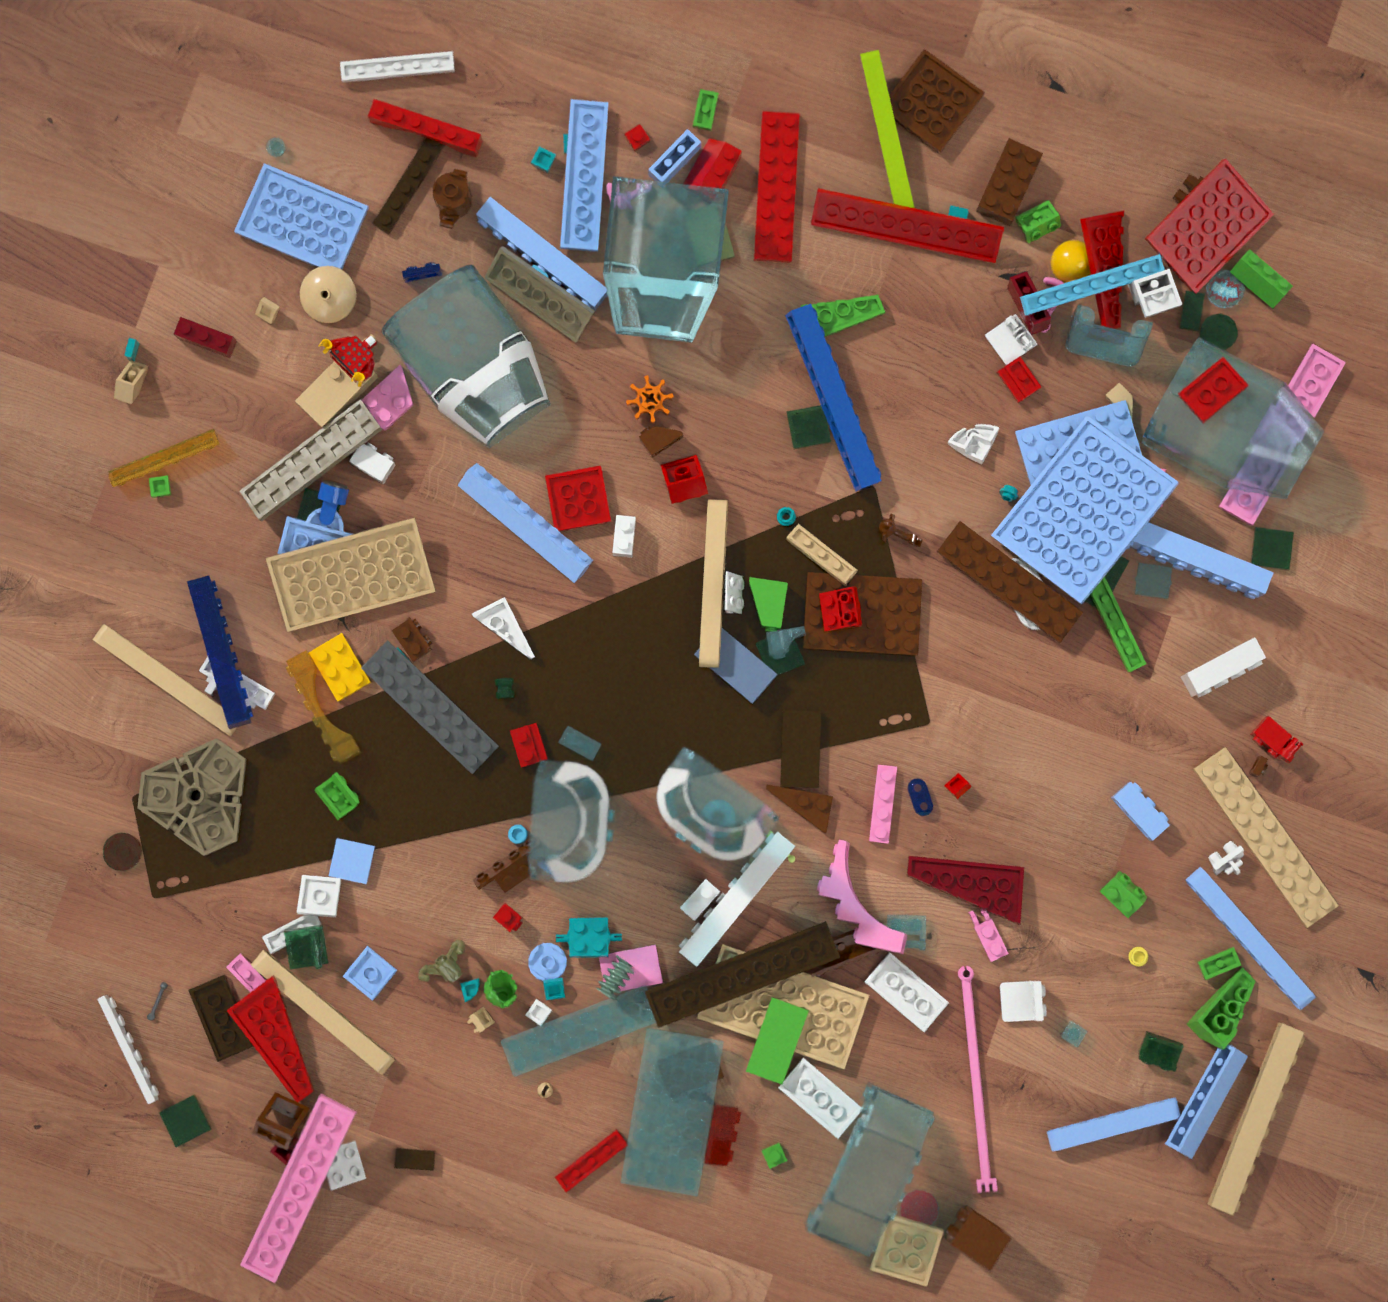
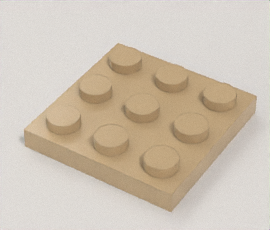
M886 1213L870 1270L927 1287L944 1232L943 1229Z

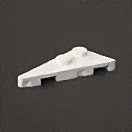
M505 597L472 613L474 618L529 659L535 658Z

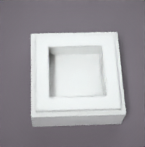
M536 999L526 1013V1016L542 1026L552 1009Z

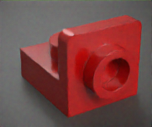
M506 903L493 916L508 932H512V930L516 932L523 924L521 922L523 917Z

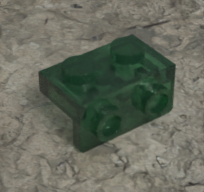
M1146 1031L1138 1050V1059L1147 1065L1153 1064L1165 1071L1176 1072L1177 1062L1184 1045L1183 1043Z

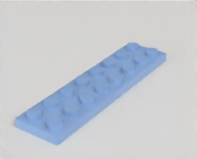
M571 99L560 249L598 252L608 116L607 102Z

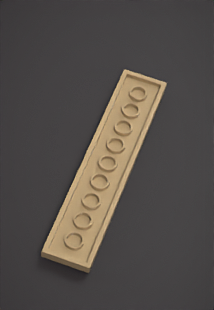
M1226 747L1193 769L1305 928L1310 927L1339 906Z

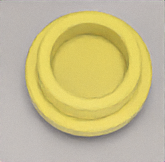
M1135 947L1129 952L1128 958L1132 965L1143 966L1148 961V953L1144 948Z

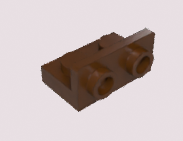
M408 617L405 622L394 628L392 632L414 663L432 650L430 645L433 643L427 634L424 636L419 630L422 627L416 618L412 620Z

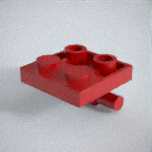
M857 587L819 593L824 631L861 627L862 612L860 601L858 600Z

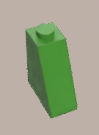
M750 577L749 585L761 627L765 628L767 632L776 633L777 630H781L788 583Z

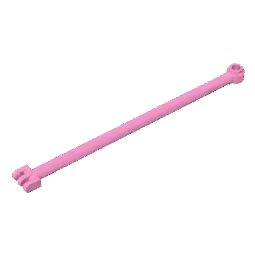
M962 966L958 970V977L962 981L981 1179H976L977 1193H982L981 1185H984L985 1193H989L990 1184H992L993 1192H997L996 1178H991L971 983L974 972L972 968L966 966V970L970 974L965 978L963 976L965 968Z

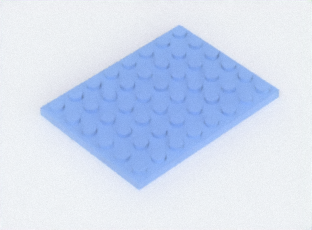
M1086 416L991 536L1082 605L1178 486L1179 482Z

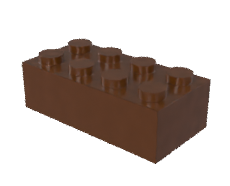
M1008 138L976 212L1011 227L1043 153Z

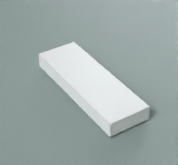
M303 915L262 938L270 954H273L323 928L318 916Z

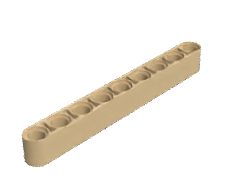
M708 500L699 667L719 668L728 500Z
M103 624L93 638L99 645L227 735L232 736L242 722L241 719L107 625Z
M263 949L252 962L251 966L266 979L274 975L280 991L378 1073L383 1075L395 1061L393 1056L266 950Z

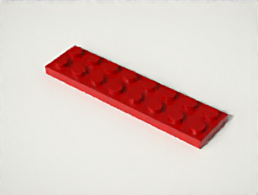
M762 111L754 261L792 263L800 113Z

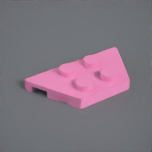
M401 365L362 399L385 431L413 406Z

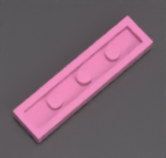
M877 765L869 836L870 842L889 843L897 767Z

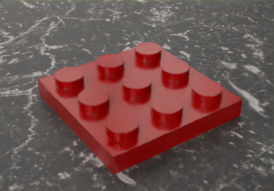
M601 465L545 475L553 524L559 532L611 522Z

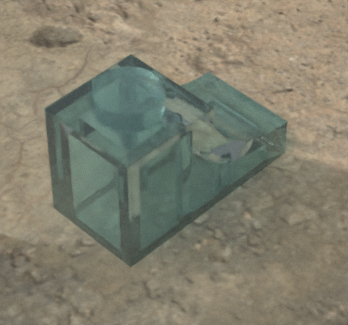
M804 626L766 632L769 657L774 656V659L785 658V654L789 653L788 648L790 644L797 638L805 636Z

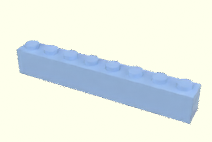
M489 197L476 213L477 222L483 228H490L493 231L492 234L497 239H504L508 242L507 246L514 252L518 250L523 254L521 257L525 261L536 264L538 268L552 277L551 280L559 286H564L567 292L574 297H578L581 302L594 311L609 294L608 289L493 198Z
M478 463L468 469L459 482L458 486L573 583L583 576L593 562V559L579 549L571 540L567 539L558 529L549 524L541 515L537 514L528 504L519 499Z

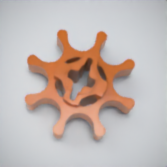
M646 375L644 377L645 387L640 389L634 384L630 385V389L637 393V397L634 400H627L626 404L627 406L634 404L639 407V412L635 414L636 420H639L641 414L648 413L651 416V423L655 424L654 414L657 411H662L667 416L670 414V411L663 407V402L667 399L673 400L674 396L672 393L668 395L661 393L660 390L665 385V380L662 379L658 386H651L649 384V376ZM646 397H653L654 402L650 401L649 403H647Z

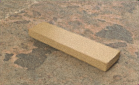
M799 524L786 537L789 543L844 586L848 584L858 571Z

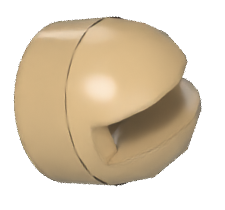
M548 1082L541 1083L537 1089L538 1095L542 1098L550 1097L553 1093L552 1085ZM545 1085H546V1086H548L549 1088L547 1089V1091H546V1093H545V1096H544V1095H542L541 1093H542V1091H543V1089H544V1087H545Z

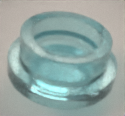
M272 138L267 142L266 149L271 156L278 157L285 152V143L280 138Z

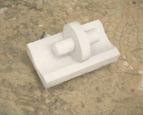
M1232 841L1223 846V850L1228 854L1222 858L1217 852L1209 856V861L1216 876L1222 871H1225L1227 875L1231 872H1234L1236 875L1241 873L1238 867L1243 864L1240 858L1244 856V849L1241 846L1237 847Z

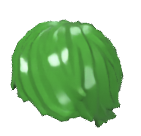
M504 970L491 972L484 985L486 1000L500 1008L509 1007L517 998L515 994L517 985L515 980L512 979L513 975L508 974Z

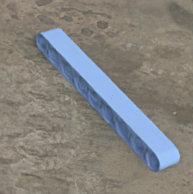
M1201 867L1185 879L1192 890L1299 1010L1305 1008L1316 998L1304 982Z

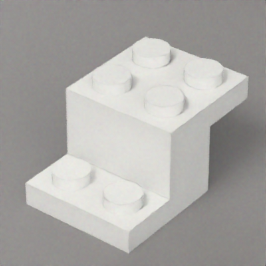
M1170 269L1137 279L1128 284L1134 304L1141 305L1145 318L1182 305Z

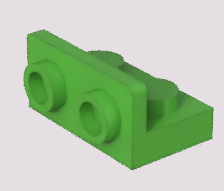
M1049 200L1015 217L1028 243L1038 240L1042 236L1054 232L1061 227L1060 215Z

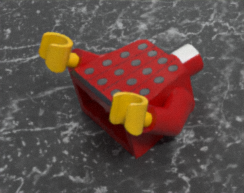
M357 336L333 340L323 339L318 345L319 347H325L322 351L324 354L331 350L330 358L352 379L351 382H359L358 387H361L362 383L372 376L375 361L371 349L377 345L372 336H368L363 342Z

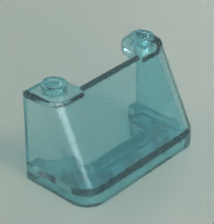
M1078 305L1071 316L1065 346L1069 352L1125 366H1134L1139 362L1151 333L1153 322L1139 320L1133 324L1131 333L1093 324L1095 319L1094 311L1089 307Z

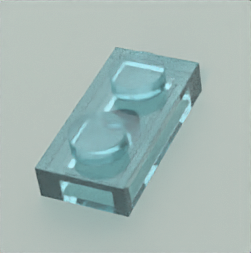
M567 726L558 742L591 761L594 760L602 745Z

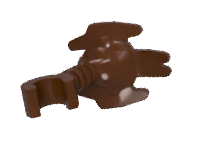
M890 514L889 519H885L879 524V531L882 533L884 543H886L889 536L894 535L916 547H920L923 540L917 538L918 535L906 534V532L896 529L894 514Z

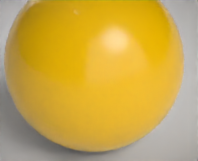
M1078 240L1066 241L1054 250L1051 257V268L1058 280L1067 283L1091 275L1084 242Z

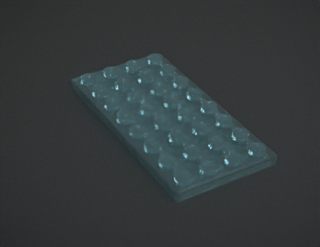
M647 1028L621 1183L698 1196L723 1040Z

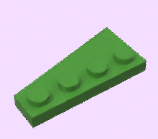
M879 295L811 304L817 312L819 325L824 329V337L885 314Z

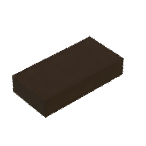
M396 1148L394 1168L434 1171V1150Z

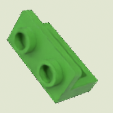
M337 772L315 789V792L337 820L354 810L360 803L358 795L350 790L345 778L341 775L339 776Z
M1118 871L1100 890L1127 918L1138 910L1147 899L1145 892L1133 884L1130 877L1121 871Z

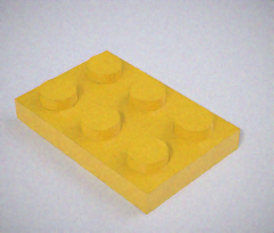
M343 633L309 652L337 702L371 683L366 672L361 669L362 666Z

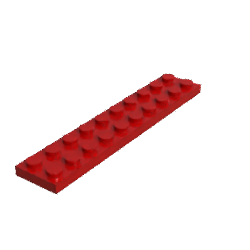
M820 188L817 190L810 224L996 263L1004 231L1003 226Z

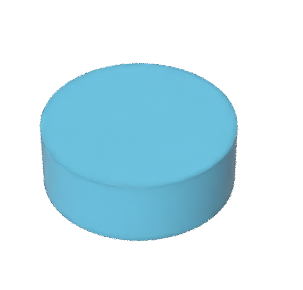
M514 825L509 829L508 837L511 842L521 844L526 841L528 832L524 826Z

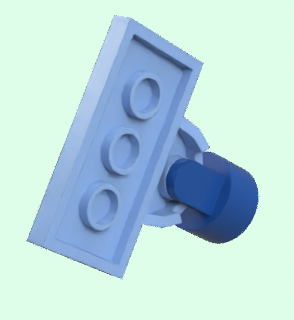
M326 480L321 482L317 498L323 500L322 507L315 509L309 514L306 521L287 516L277 554L352 535L353 533L344 531L343 519L336 511L338 505H346L349 493L348 486Z

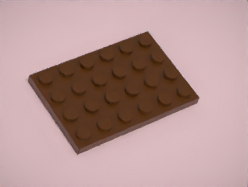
M808 572L803 649L918 656L922 579L855 575L844 586L829 573ZM857 587L858 600L860 601L862 612L861 627L824 631L819 593Z

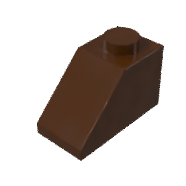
M654 426L652 428H645L640 432L641 435L639 436L640 442L651 458L681 440L683 433L678 430Z

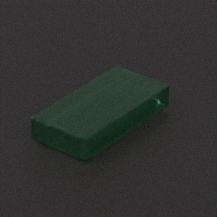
M1185 291L1179 329L1199 331L1204 293L1197 292L1195 294L1192 291Z

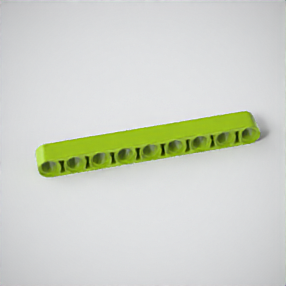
M879 49L862 53L860 56L894 204L915 208Z

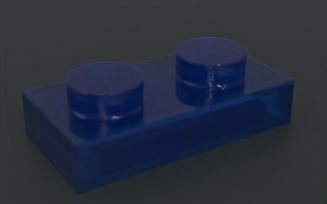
M431 262L425 264V267H407L405 271H402L405 283L441 276L442 271L440 264Z

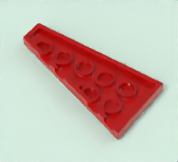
M1124 210L1080 219L1091 275L1123 266L1121 235L1124 234V227L1121 226V220L1124 217ZM1122 286L1095 294L1102 332L1121 328L1122 305L1119 303V293H1122Z
M273 975L230 1007L227 1012L290 1095L299 1103L311 1094L314 1089L277 981Z

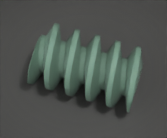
M618 955L616 958L619 962L612 961L614 969H607L610 975L603 974L605 982L599 981L598 983L601 988H596L614 1000L617 999L614 992H622L618 986H626L623 979L630 980L627 973H635L632 965Z

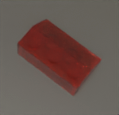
M715 1102L704 1164L728 1166V1162H732L734 1151L731 1150L732 1142L736 1143L738 1131H734L735 1123H739L741 1112L738 1111L737 1106Z

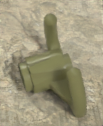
M454 941L446 956L443 954L436 959L435 964L423 966L419 970L418 979L422 982H428L430 976L426 974L441 975L450 983L456 981L462 974L461 968L456 961L458 954L462 955L465 950L464 941Z

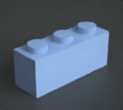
M687 129L648 169L649 176L663 188L701 149V141Z
M1128 782L1111 799L1149 841H1153L1170 826L1167 822L1169 819L1163 812H1158L1154 808L1156 805L1149 797L1145 798L1141 794L1142 789L1138 784Z

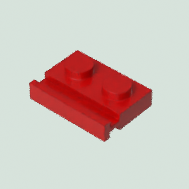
M1020 356L997 371L998 376L1017 403H1020L1041 389V385Z
M537 723L510 731L521 768L548 760Z

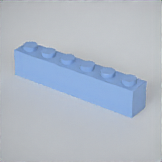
M1227 1045L1223 1050L1217 1049L1166 1141V1145L1191 1159L1193 1158L1248 1057L1247 1055L1230 1045Z

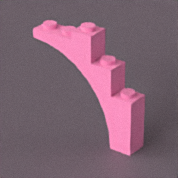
M839 840L838 844L834 846V863H831L829 868L831 877L823 876L822 880L818 882L817 891H819V895L841 901L836 906L835 915H837V919L859 924V927H856L853 938L856 939L855 943L904 954L908 935L879 923L860 903L849 875L848 854L850 843Z

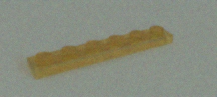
M215 429L209 430L108 471L110 483L113 487L123 485L130 480L141 478L153 471H158L162 467L178 463L187 457L195 456L199 452L212 449L219 445Z

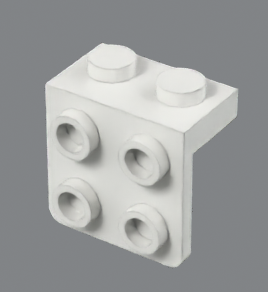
M1041 981L1005 982L1000 984L1003 1021H1044L1043 1016H1046L1047 1012L1046 1005L1042 1003V997H1045V986L1041 985Z

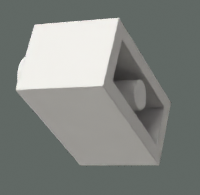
M370 443L363 444L355 451L349 462L384 484L396 466L392 461L394 458L385 452L381 455L376 451L377 448Z
M616 515L613 556L632 558L636 517Z
M705 879L680 908L695 921L720 891Z

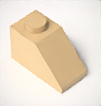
M130 360L116 379L114 398L132 404L140 393L148 366Z

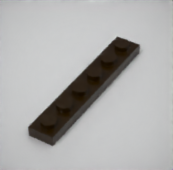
M425 138L373 221L374 226L388 234L391 233L444 148V144Z

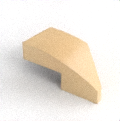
M1118 383L1105 395L1106 399L1112 404L1126 400L1133 422V396Z

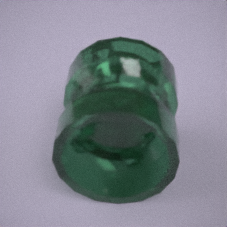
M514 678L495 679V686L498 687L496 699L515 698V692L512 689Z

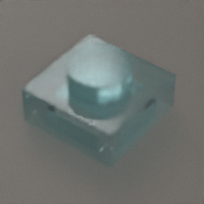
M1070 1020L1060 1037L1078 1048L1087 1030Z

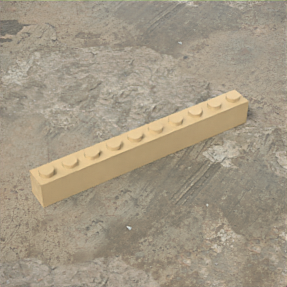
M1283 1023L1277 1024L1208 1201V1205L1231 1215L1238 1211L1241 1203L1239 1198L1241 1193L1244 1194L1247 1189L1248 1183L1246 1180L1248 1175L1251 1176L1254 1171L1255 1165L1253 1162L1255 1157H1259L1262 1146L1260 1144L1262 1139H1265L1268 1135L1269 1128L1267 1126L1269 1121H1272L1275 1117L1276 1110L1274 1108L1276 1103L1282 1099L1283 1091L1281 1090L1283 1085L1289 1081L1290 1073L1288 1072L1290 1067L1296 1063L1298 1057L1296 1052L1298 1047L1301 1048L1305 1039L1303 1037L1304 1032Z

